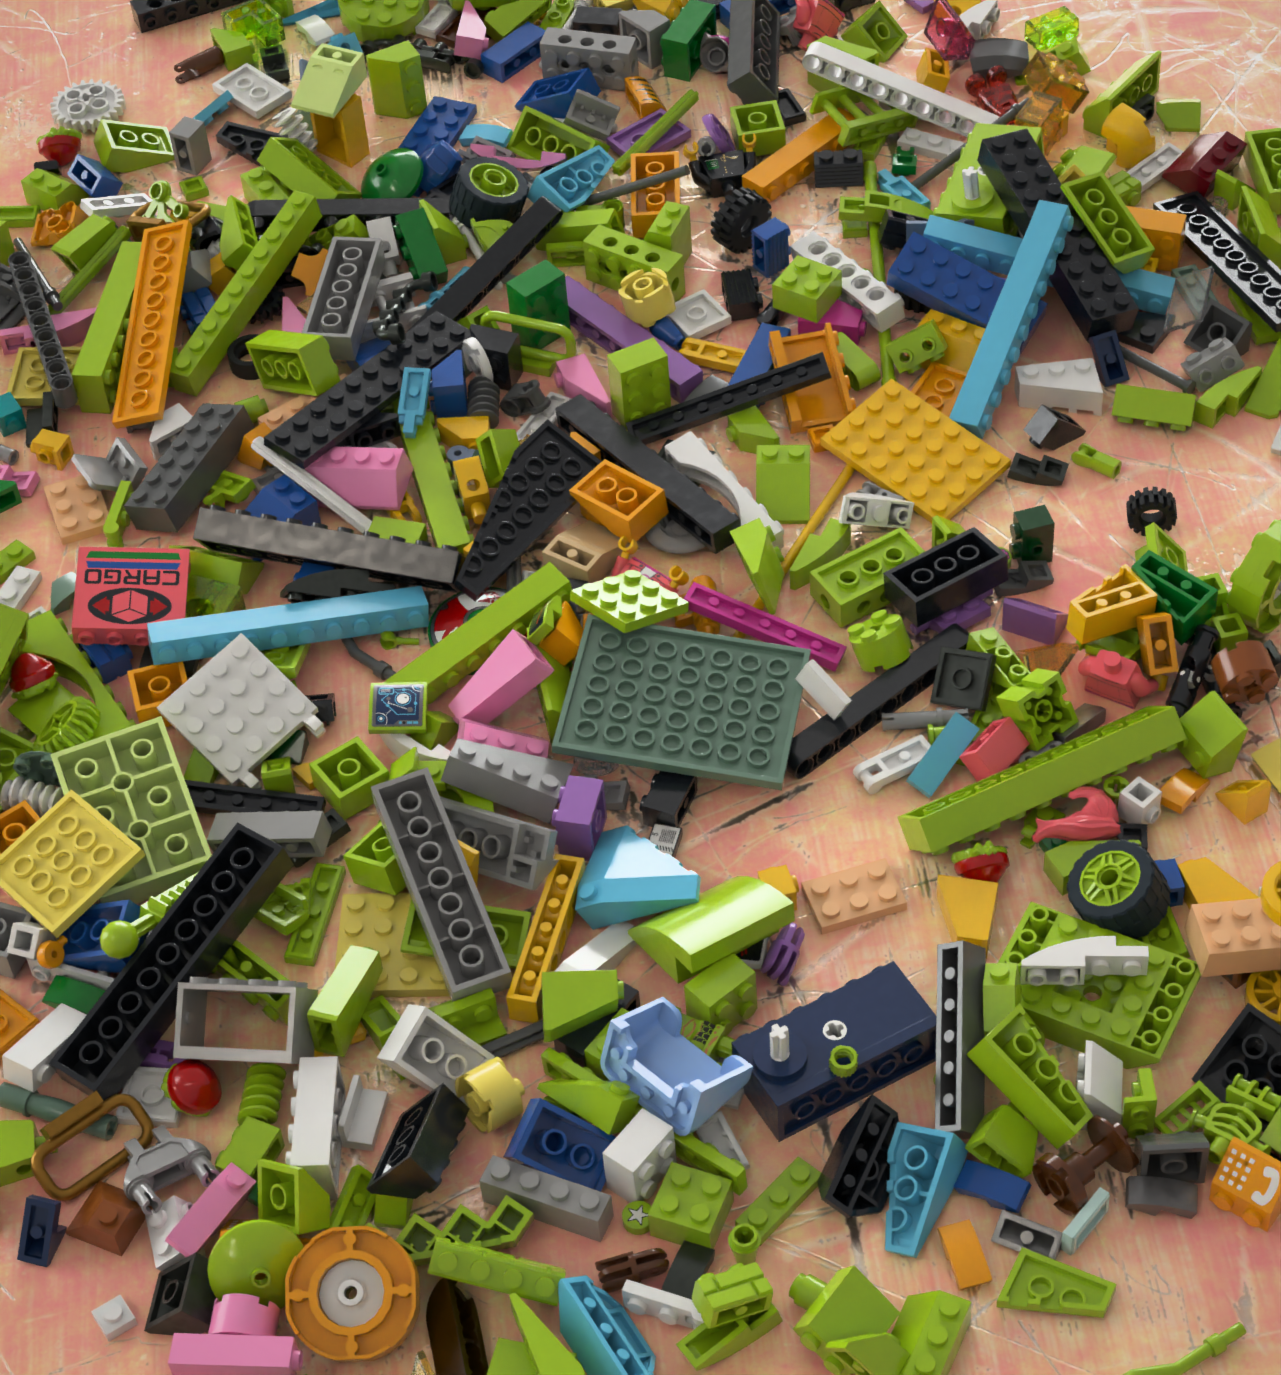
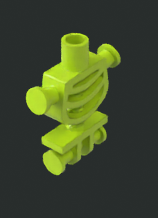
M1238 1073L1233 1079L1232 1084L1226 1088L1225 1101L1229 1103L1215 1105L1211 1109L1209 1116L1198 1114V1110L1194 1109L1189 1120V1128L1193 1129L1196 1126L1204 1129V1136L1211 1143L1208 1160L1214 1164L1220 1165L1234 1136L1269 1155L1272 1147L1269 1144H1261L1259 1140L1262 1133V1122L1258 1117L1271 1122L1281 1107V1096L1273 1093L1272 1088L1266 1086L1263 1090L1258 1089V1081L1252 1080L1250 1082L1243 1079V1074Z

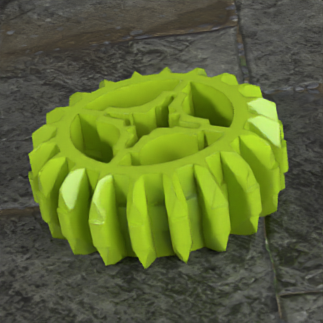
M75 696L67 700L64 705H60L59 709L53 712V715L41 727V731L36 735L33 751L53 754L87 742L98 728L101 712L89 699H85L83 696Z

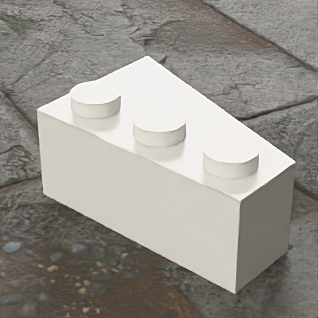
M1093 358L1015 366L1014 390L1019 407L1039 409L1041 405H1045L1049 408H1068L1069 413H1077V410L1093 411V415L1102 416L1103 390Z

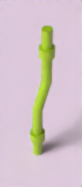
M1237 1322L1222 1333H1214L1203 1340V1345L1175 1363L1131 1369L1123 1375H1182L1210 1356L1215 1358L1225 1352L1227 1345L1246 1334V1329L1240 1322Z

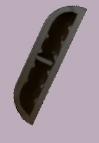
M442 1278L433 1288L426 1309V1323L436 1375H487L489 1367L475 1302L472 1297L467 1300L461 1290L455 1286L458 1281Z

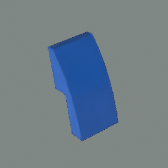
M967 1159L954 1188L958 1194L986 1200L991 1207L1019 1213L1032 1185L1013 1174Z

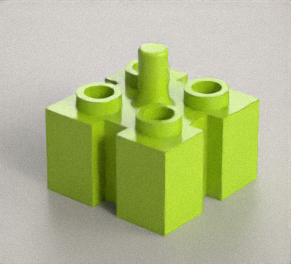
M1040 668L1035 669L1021 679L1022 687L1011 686L996 697L1005 718L1011 717L1030 743L1026 749L1034 751L1040 750L1054 740L1052 732L1064 733L1079 722L1072 703L1065 701L1062 697L1067 690L1060 673Z

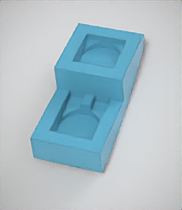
M471 124L466 126L459 141L462 147L470 146L475 136H479L505 148L510 141L513 131L498 125Z

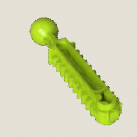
M197 873L156 897L150 896L149 901L140 906L139 919L130 923L122 920L110 922L102 929L99 939L101 949L109 957L115 959H123L132 955L137 949L139 938L154 930Z

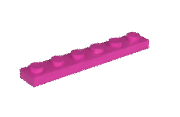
M693 582L683 598L689 602V610L761 641L811 649L810 660L813 659L818 665L834 672L838 668L847 649V646L696 582Z

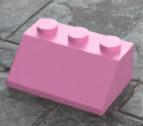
M461 718L459 721L457 737L459 739L548 758L549 742L543 737Z

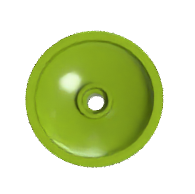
M250 1220L232 1227L219 1238L209 1256L208 1279L214 1295L219 1301H222V1297L225 1294H248L260 1297L259 1304L267 1307L269 1301L275 1303L280 1309L285 1307V1277L293 1258L304 1248L301 1240L291 1229L271 1220ZM259 1273L266 1274L263 1280L255 1279V1276Z

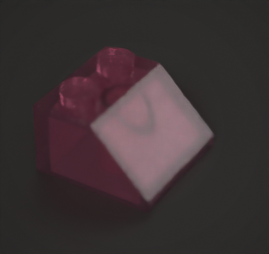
M935 0L924 30L925 36L944 61L968 60L974 47V37L947 0Z

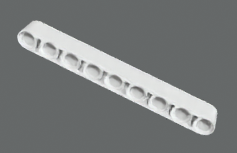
M822 42L811 43L802 59L803 67L813 74L965 137H968L969 132H972L976 123L991 124L1000 118L993 113Z

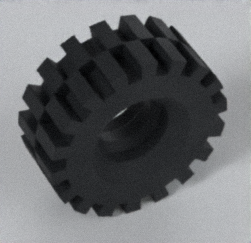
M741 187L739 191L733 190L732 196L728 194L725 197L726 201L724 203L720 202L718 205L720 207L719 211H715L713 215L715 220L711 221V226L714 227L711 229V234L714 235L712 238L736 254H740V252L746 253L747 248L752 249L751 230L769 221L768 218L772 216L770 211L771 205L766 199L749 188Z

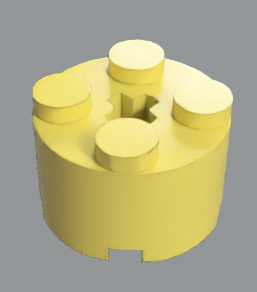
M651 268L652 272L644 273L643 269L630 273L621 281V288L618 289L627 317L635 323H640L642 327L653 326L657 320L673 313L676 309L667 275L658 268Z
M495 1057L456 1078V1095L458 1098L463 1096L466 1105L470 1108L467 1118L479 1131L484 1132L488 1130L487 1133H490L523 1113L521 1096L525 1094L524 1086L518 1078L511 1077L501 1058Z

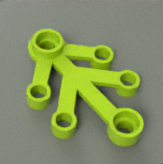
M160 180L151 185L149 196L152 201L145 214L141 217L155 218L154 215L158 211L156 218L164 219L165 222H175L167 214V206L173 210L174 217L185 219L188 216L189 208L187 205L178 203L171 195V186L167 181Z

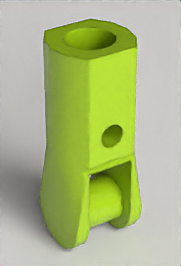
M1082 443L1078 448L1079 451H1075L1071 455V459L1076 465L1092 469L1112 479L1120 473L1122 466L1120 460L1104 454L1086 443Z

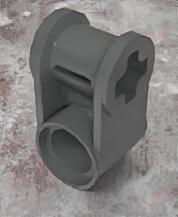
M531 380L514 384L501 400L500 407L508 416L518 417L541 413L550 406L551 400L542 393L538 380Z

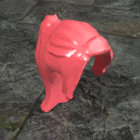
M1090 786L1079 787L1069 792L1068 797L1073 800L1082 797L1088 798V802L1083 809L1061 819L1044 821L1036 817L1037 829L1032 836V840L1039 843L1044 838H1058L1066 841L1108 840L1116 838L1121 833V825L1117 824L1119 822L1118 810L1112 799L1102 790Z

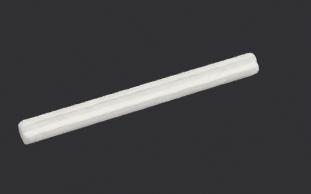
M258 436L252 441L251 448L359 532L363 534L364 531L369 530L372 523L369 518L313 475L266 447L263 437Z

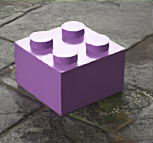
M569 775L566 786H561L559 808L554 809L552 814V826L556 827L555 831H558L555 845H558L559 854L584 858L585 861H589L607 820L604 782L601 779Z

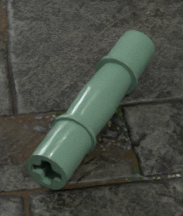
M3 1082L0 1085V1107L22 1113L26 1117L32 1115L51 1122L75 1106V1104L65 1100L39 1094L38 1090L33 1093L30 1090L28 1091L8 1082ZM106 1114L80 1133L110 1140L117 1130L118 1118L114 1115Z

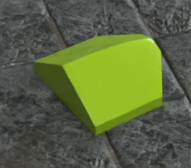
M1166 98L1156 102V113L1163 122L1167 132H1200V99Z

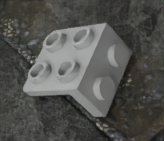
M116 437L106 458L73 454L71 458L76 469L87 480L88 485L97 491L103 489L117 492L121 480L131 481L135 491L148 470V467L128 441L120 437Z

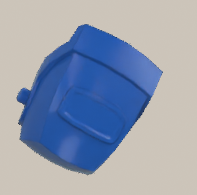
M443 139L433 144L430 143L418 155L423 162L424 168L419 186L428 193V191L458 173L463 159Z

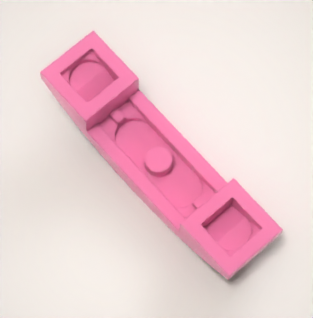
M470 144V149L478 157H493L506 161L522 172L542 171V169L548 166H558L567 161V155L564 153L542 151L541 161L496 156L495 146Z

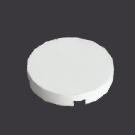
M474 337L465 339L462 345V354L467 369L473 371L476 374L475 377H487L493 382L492 368L483 347Z

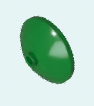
M408 148L393 149L380 155L371 163L364 174L361 184L362 199L411 198L423 177L424 168L421 158Z

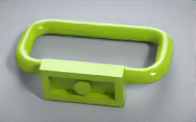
M492 310L485 312L481 316L480 326L491 328L490 321H498L556 333L565 339L566 354L520 345L523 372L551 377L556 368L557 361L576 356L577 350L574 334L562 324Z

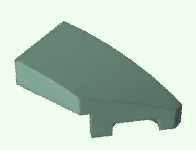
M72 571L52 582L51 611L54 615L70 609V601L74 598L76 573Z

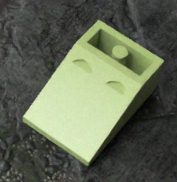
M322 43L309 59L292 100L291 107L334 118L367 77L364 53Z

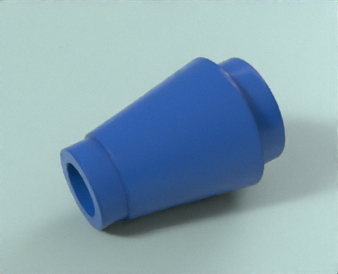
M663 317L657 320L653 326L649 327L652 335L659 340L664 341L676 350L682 348V343L686 338L669 317Z

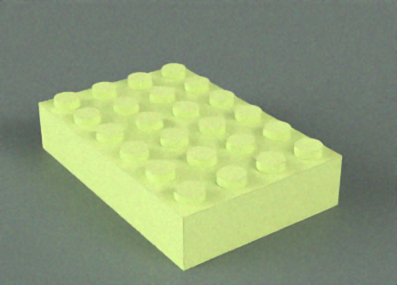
M162 716L50 754L64 796L72 789L137 844L146 854L99 899L100 903L129 899L138 904L149 900L150 896L156 897L199 872L211 857L210 848Z

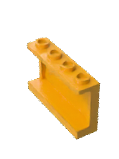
M830 322L825 323L824 330L787 337H781L780 330L769 332L768 346L774 369L823 352L832 377L781 396L790 434L805 432L807 429L833 424L834 427L856 409L854 397L850 398L848 392L851 389L849 376L844 375L842 369L845 368L844 356L842 352L838 353L837 346H839L838 333L836 330L832 331Z

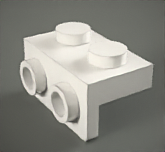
M175 1195L164 1201L157 1213L152 1209L153 1215L145 1214L155 1267L160 1271L186 1258L165 1241L170 1232L194 1205ZM203 1247L198 1253L206 1257Z

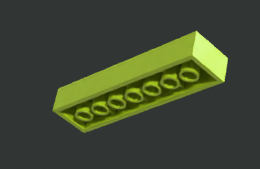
M122 241L73 369L72 379L81 412L111 414L115 405L142 242Z

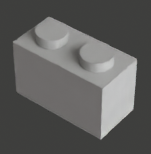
M184 116L169 132L177 170L197 176L212 160L204 122Z

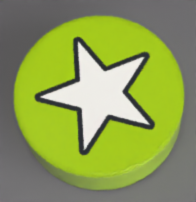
M633 1201L627 1204L622 1211L624 1228L634 1235H642L649 1232L648 1214L652 1206L644 1201Z

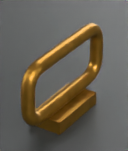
M151 201L134 211L126 220L135 242H142L144 229L174 223L165 222L164 219L141 217L147 211ZM177 201L187 205L190 212H198L188 219L193 225L192 229L204 221L211 213V208L208 204Z
M96 1090L39 1130L46 1141L34 1151L31 1158V1170L41 1187L52 1199L70 1201L128 1162L127 1156H129V1153L124 1148L76 1183L63 1189L55 1184L44 1167V1159L47 1155L119 1106L127 1107L142 1128V1134L137 1141L144 1150L151 1144L154 1137L152 1129H154L153 1122L135 1097L128 1094H115L103 1100Z

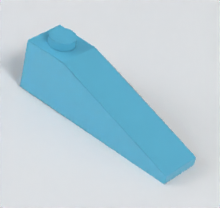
M597 145L536 176L527 197L535 203L540 197L545 196L561 208L563 212H569L586 202L612 167L615 160L600 145Z
M897 1122L887 1152V1163L890 1164V1180L887 1181L889 1210L886 1212L885 1250L887 1252L917 1258L954 1189L968 1153L965 1149L966 1144L955 1133Z

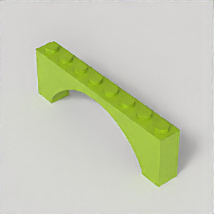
M49 610L29 620L28 639L21 654L31 653L51 661L59 676L72 681L85 690L101 712L98 728L93 732V736L88 741L136 725L133 719L128 720L126 718L127 713L122 703L114 701L115 696L110 686L102 684L103 679L98 669L90 667L91 662L86 652L78 650V643L73 642L72 634H67V627L61 617L57 619L52 611Z

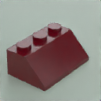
M1228 131L1199 135L1167 168L1161 177L1186 193L1198 191L1207 198L1214 190L1217 170L1219 169L1229 174L1239 164L1247 143Z

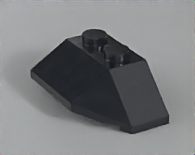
M873 1094L867 1098L841 1130L817 1181L821 1200L846 1218L882 1212L889 1196L887 1181L890 1180V1164L887 1163V1152L899 1118L898 1112Z

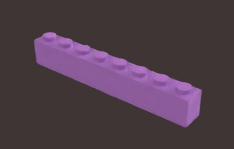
M568 275L565 277L571 326L610 354L654 337L668 355L670 395L679 403L684 402L689 394L703 381V370L698 365L693 364L681 353L670 348L664 341L650 334L647 329L633 322L613 305H609L596 293H592L580 282L575 281Z

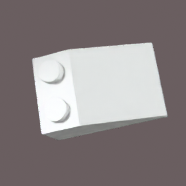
M408 1004L377 1059L429 1092L444 1083L456 1095V1078L493 1059L495 1056L427 1007ZM463 1096L459 1099L466 1104Z

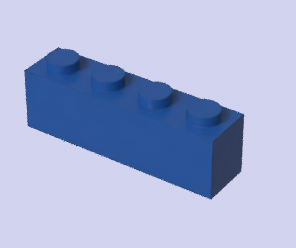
M761 323L727 386L773 370L774 366L768 346L769 332L780 330L781 337L791 336V329ZM765 402L756 405V407L759 409L760 405H764Z

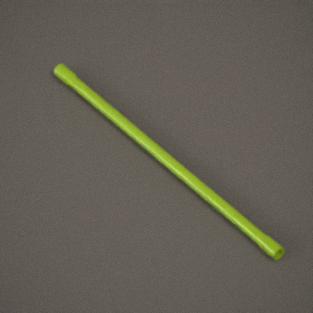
M870 160L863 163L865 190L878 191L876 163ZM868 222L873 277L879 282L882 281L886 284L883 246L879 243L877 236L881 222ZM890 328L882 333L878 331L882 371L881 386L891 378L897 382L894 362L886 349V345L892 341Z

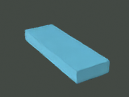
M955 712L906 782L930 798L979 731V728L958 712Z

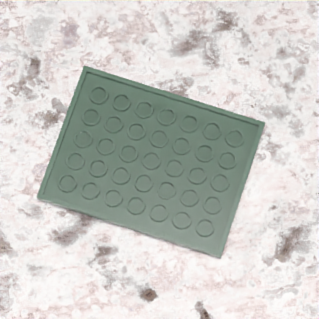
M588 614L554 735L552 753L782 791L804 689L795 678L806 663L810 661L811 649L654 624L623 633L597 616Z

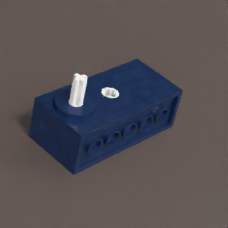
M892 961L884 966L874 968L870 973L859 979L848 981L843 987L831 993L822 994L817 1000L805 1006L796 1007L789 1014L777 1020H771L763 1027L749 1034L746 1033L739 1036L735 1041L731 1042L732 1055L742 1057L753 1066L750 1079L743 1087L744 1094L778 1142H781L935 1062L936 1015L897 964ZM840 1045L850 1046L858 1054V1067L851 1076L843 1078L834 1075L829 1068L831 1051ZM848 1057L836 1060L840 1065L851 1063Z

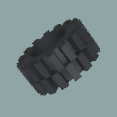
M1145 487L1142 493L1137 490L1135 491V496H1129V501L1126 503L1127 521L1130 529L1133 528L1135 533L1138 534L1141 531V535L1146 536L1145 527L1153 522L1163 531L1164 529L1170 531L1172 525L1175 526L1177 519L1176 500L1171 492L1167 493L1164 488L1158 491V487H1153L1152 490L1148 491V487ZM1148 510H1159L1156 513H1144Z

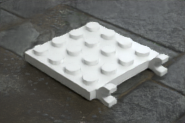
M242 633L156 707L158 712L232 786H236L241 782L245 787L262 789V786L259 784L260 781L250 772L298 729L305 725L317 739L326 732L323 727L324 724L315 716L319 712L318 708Z

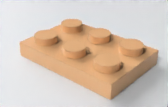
M83 475L43 486L62 545L104 533L103 526L108 516L107 507L101 491L91 488Z
M886 858L801 882V890L822 935L907 910V901Z

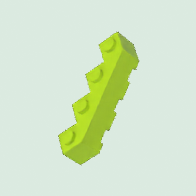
M508 1195L504 1197L488 1222L460 1204L442 1231L414 1213L395 1241L408 1252L416 1267L430 1264L437 1236L451 1239L452 1243L456 1240L495 1251L513 1248L517 1246L534 1221V1213ZM368 1222L367 1225H366V1226H369V1227H373V1228L378 1229L377 1227H375L374 1225H372L370 1222Z

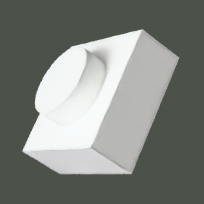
M121 1295L91 1311L93 1318L108 1342L138 1325L135 1316Z

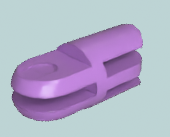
M793 922L784 926L776 940L771 943L761 966L760 972L763 974L767 972V976L772 980L778 978L777 983L781 986L787 985L799 958V949L805 936L804 930L801 927L797 928V924Z

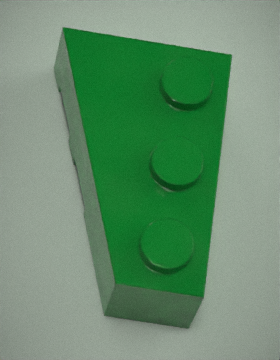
M424 207L396 215L395 225L392 226L395 239L401 250L402 257L409 267V272L413 276V280L420 279L421 274L424 272L433 271L436 274L438 284L447 282L448 269Z
M1148 550L1132 565L1131 569L1158 595L1155 613L1166 612L1171 614L1174 638L1181 646L1194 634L1197 625L1204 624L1216 613L1218 589L1156 553Z

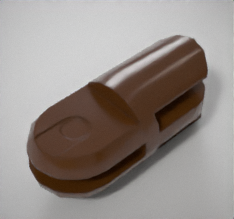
M653 1248L635 1254L631 1251L595 1262L596 1269L600 1271L598 1274L601 1283H604L602 1290L611 1293L623 1289L626 1279L642 1283L641 1280L666 1272L670 1264L669 1260L665 1259L667 1253L661 1248Z

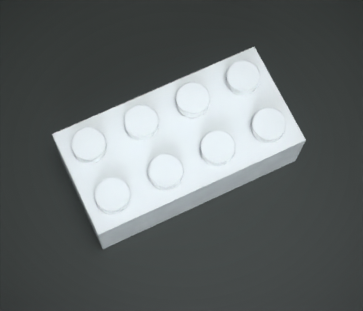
M338 1056L300 1057L299 1070H294L293 1086L294 1089H297L296 1097H291V1115L294 1116V1124H289L288 1140L289 1143H292L291 1151L286 1152L285 1163L304 1168L330 1195V1200H338L342 1150L338 1123L346 1099V1089Z

